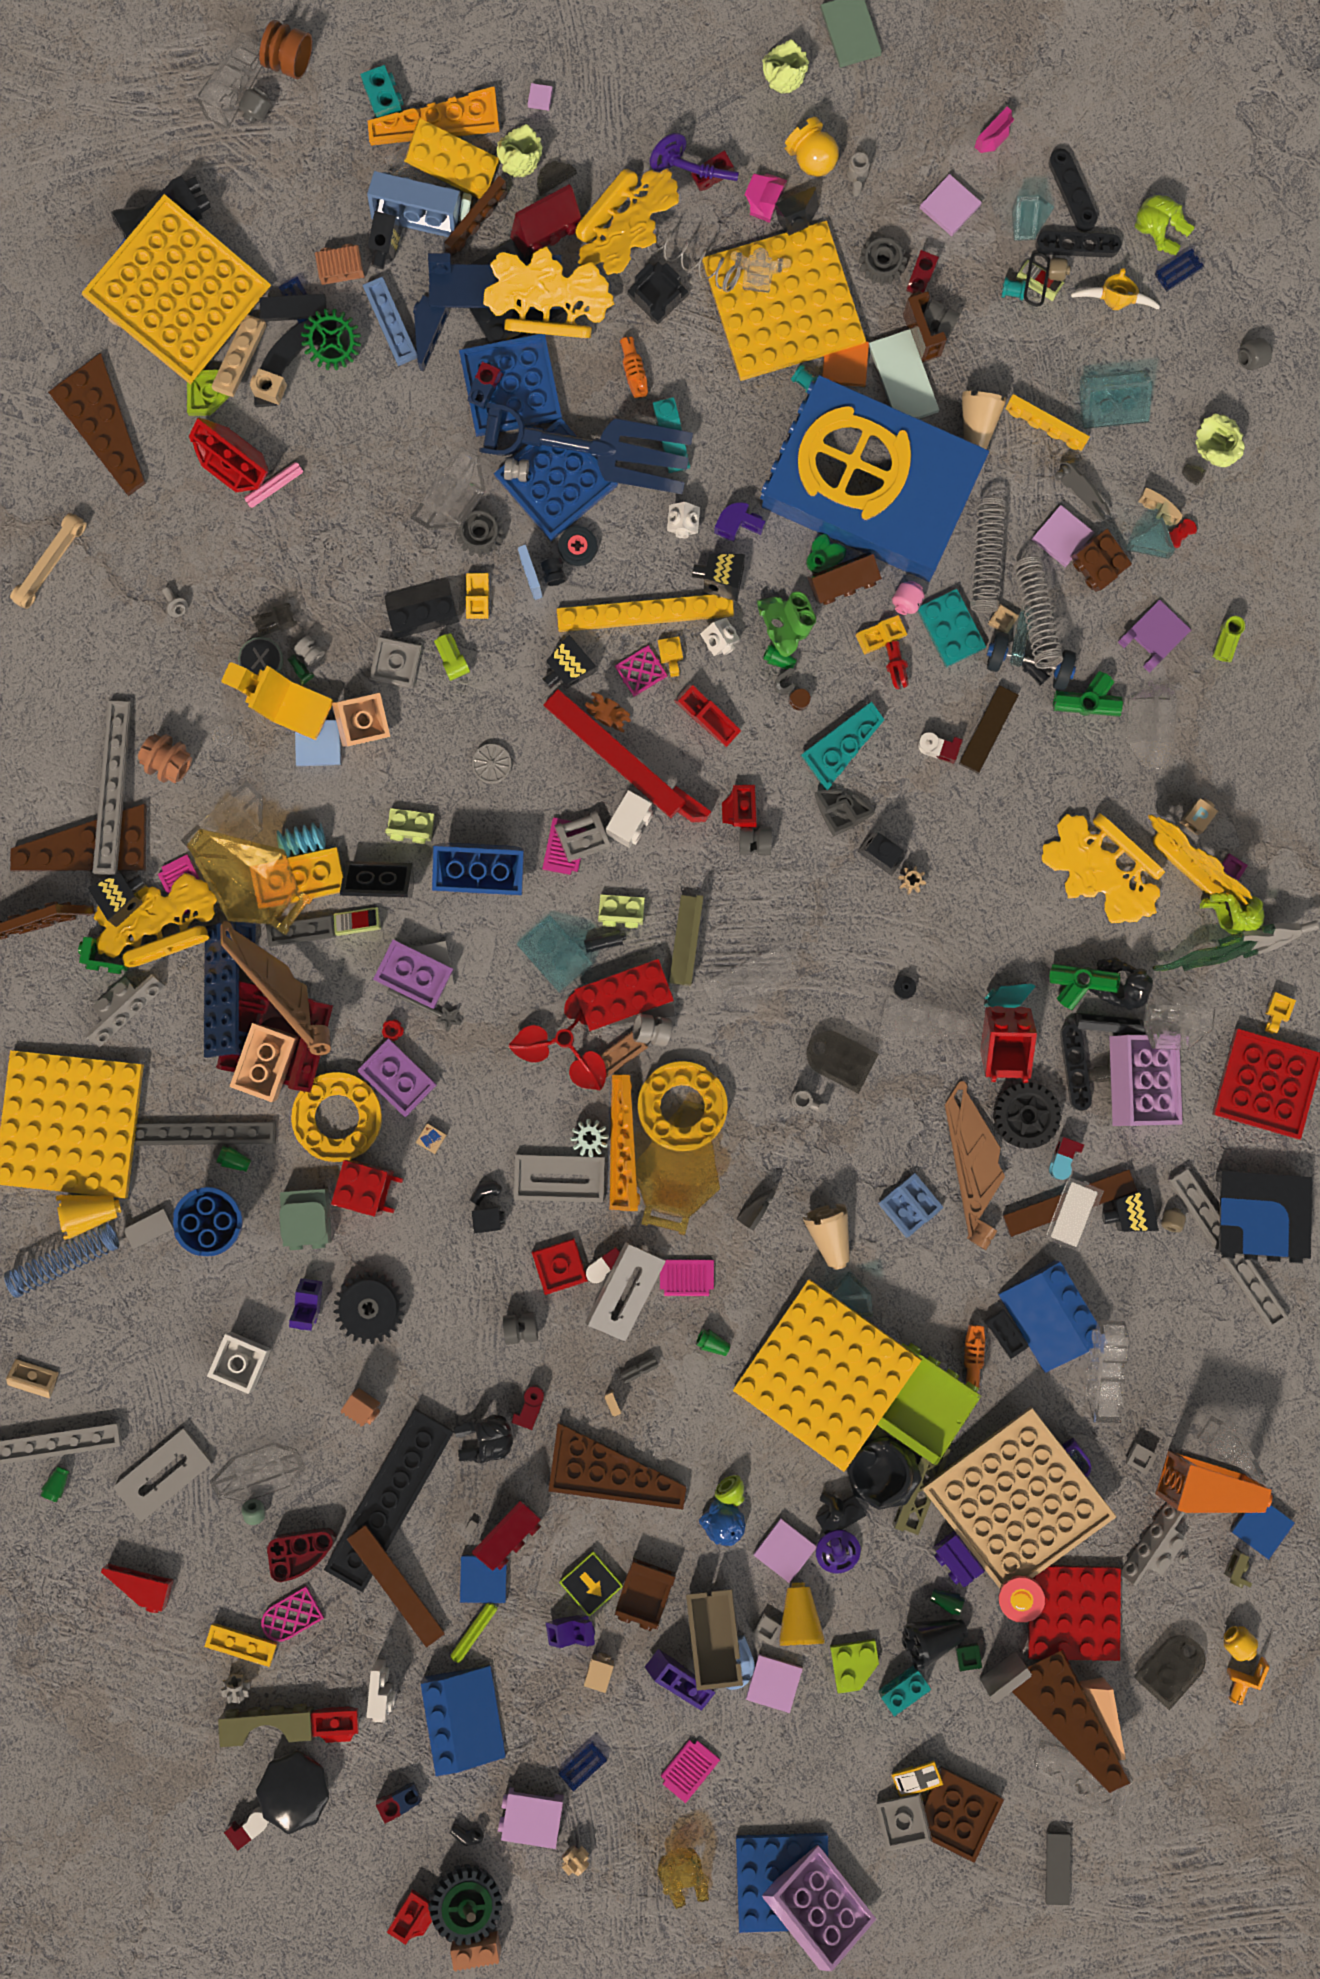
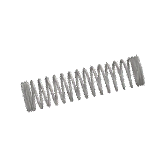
M985 497L977 501V509L979 511L976 515L979 518L976 520L978 525L975 529L978 532L975 536L978 539L975 540L977 546L974 550L977 553L974 554L976 559L973 562L975 574L972 576L974 588L971 590L973 593L971 599L973 601L970 603V608L976 612L988 613L999 609V601L996 599H973L976 595L987 598L999 596L996 592L975 593L973 591L976 588L986 591L1000 589L996 585H974L975 582L997 584L1000 582L997 578L976 579L974 577L977 574L986 577L1001 575L997 571H975L976 568L986 570H998L1001 568L998 564L977 565L975 563L976 561L986 563H999L1002 561L998 557H976L977 554L986 556H999L1002 554L999 550H976L977 547L986 549H1000L1003 547L999 543H977L978 540L986 542L1003 541V538L999 536H977L978 533L985 535H1002L1004 533L997 528L1004 527V524L998 521L1005 519L1000 514L1005 513L1003 509L1006 507V502L997 497ZM982 512L991 515L979 516L978 514ZM986 517H1000L1003 519H986ZM979 519H982V520L992 521V522H984V523H981V524H980V523L978 522V520H979ZM985 524H999L1002 526H986ZM979 526H982V527H985V528H994V529L978 530V527H979ZM984 531H999L1001 533H987ZM984 538H999L1000 540H987ZM983 545H998L1000 547H987ZM982 552H998L999 554H987ZM982 559H997L998 561H987ZM982 566H997L998 568H987ZM982 573H996L997 575H987ZM982 580H996V582H988ZM981 587H996V588H994V589H989V588H981Z
M1030 556L1017 561L1014 564V570L1017 573L1016 578L1018 579L1017 584L1021 592V603L1024 605L1025 622L1027 623L1028 636L1032 644V655L1035 657L1034 664L1037 668L1047 669L1059 665L1063 661L1062 650L1058 648L1060 643L1056 642L1059 639L1055 635L1057 630L1053 629L1056 624L1053 623L1054 617L1051 616L1053 614V611L1050 609L1052 605L1048 603L1050 598L1047 596L1049 594L1046 590L1047 585L1044 584L1046 582V579L1043 577L1045 573L1041 571L1043 569L1042 559ZM1031 562H1038V563H1039V564L1028 565V566H1026V567H1023L1022 569H1018V567H1020L1021 565H1024V564H1026V563H1031ZM1038 572L1043 573L1040 577H1034L1028 580L1021 579L1027 575H1033ZM1044 579L1042 583H1037L1030 586H1022L1026 582ZM1041 585L1045 586V588L1042 590H1036L1030 593L1024 592L1029 588H1035ZM1047 592L1045 596L1026 599L1029 595ZM1043 598L1048 599V601L1045 603L1026 605L1031 601H1036ZM1045 604L1050 605L1047 609H1042L1035 612L1028 611L1033 607H1039ZM1045 611H1050V612H1051V613H1050L1049 615H1047V616H1041V617H1038V618H1029V617H1031L1032 615L1037 614V613H1042V612H1045ZM1052 618L1049 622L1038 625L1031 624L1036 620ZM1048 624L1054 625L1050 629L1032 631L1033 629L1039 626H1044ZM1051 630L1055 631V633L1052 635H1047L1044 637H1034L1039 633H1044ZM1050 637L1057 638L1052 642H1047L1044 644H1035L1037 641L1042 639H1047ZM1058 644L1055 648L1037 650L1045 645ZM1059 657L1050 662L1039 663L1043 659Z

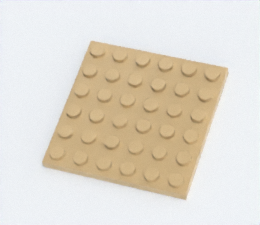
M1032 1406L922 1486L923 1491L999 1588H1001L1006 1580L1008 1581L1017 1575L1030 1578L1035 1577L1116 1518L1115 1513Z

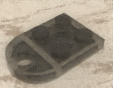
M834 1031L818 1033L809 1041L806 1048L807 1062L816 1073L859 1094L879 1055ZM815 1042L824 1044L825 1051L823 1054L817 1055L813 1052L812 1046Z
M1172 1636L1156 1650L1133 1677L1170 1710L1204 1671L1206 1663L1204 1651L1194 1639L1188 1636ZM1188 1645H1193L1195 1647L1194 1654L1190 1657L1185 1656L1184 1648Z

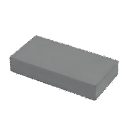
M162 1209L123 1230L132 1248L136 1249L173 1230L174 1227L166 1209Z

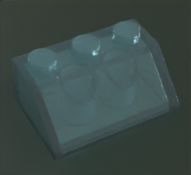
M1140 370L1081 376L1079 399L1083 428L1148 423L1152 380L1147 371Z

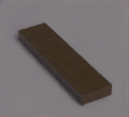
M1000 685L998 686L959 765L977 774L980 773L1019 696L1018 694Z

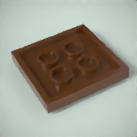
M941 1766L939 1774L943 1785L930 1789L923 1803L932 1842L975 1863L1004 1802V1798Z

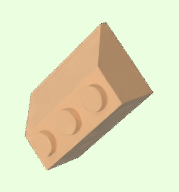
M252 1023L230 1087L270 1102L276 1101L300 1037L280 1029Z
M1104 1677L1079 1681L1119 1759L1125 1760L1113 1688Z

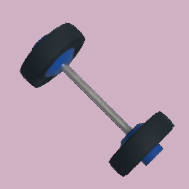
M1002 631L997 632L993 643L989 644L986 654L989 656L987 669L994 672L999 671L1006 656L1034 664V659L1009 653V634ZM1064 650L1062 652L1063 661L1059 665L1050 668L1054 669L1053 688L1065 690L1069 680L1073 679L1076 666H1074L1076 653L1073 651Z

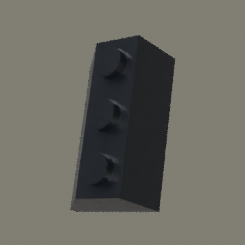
M448 579L384 596L391 629L396 639L460 622Z
M346 861L340 896L412 898L415 883L413 863Z

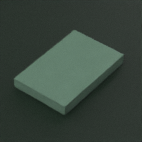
M834 0L821 4L820 9L840 68L881 56L882 51L865 0Z

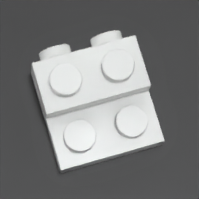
M382 1659L376 1660L370 1673L367 1718H372L374 1722H385L389 1712H392L396 1701V1691H392L393 1684L386 1683L389 1677V1667H385L386 1660Z

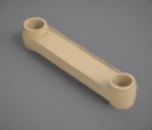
M68 513L64 517L59 533L22 585H17L11 592L10 598L15 604L25 609L31 607L36 599L35 593L75 537H80L85 531L87 524L82 518L72 513Z

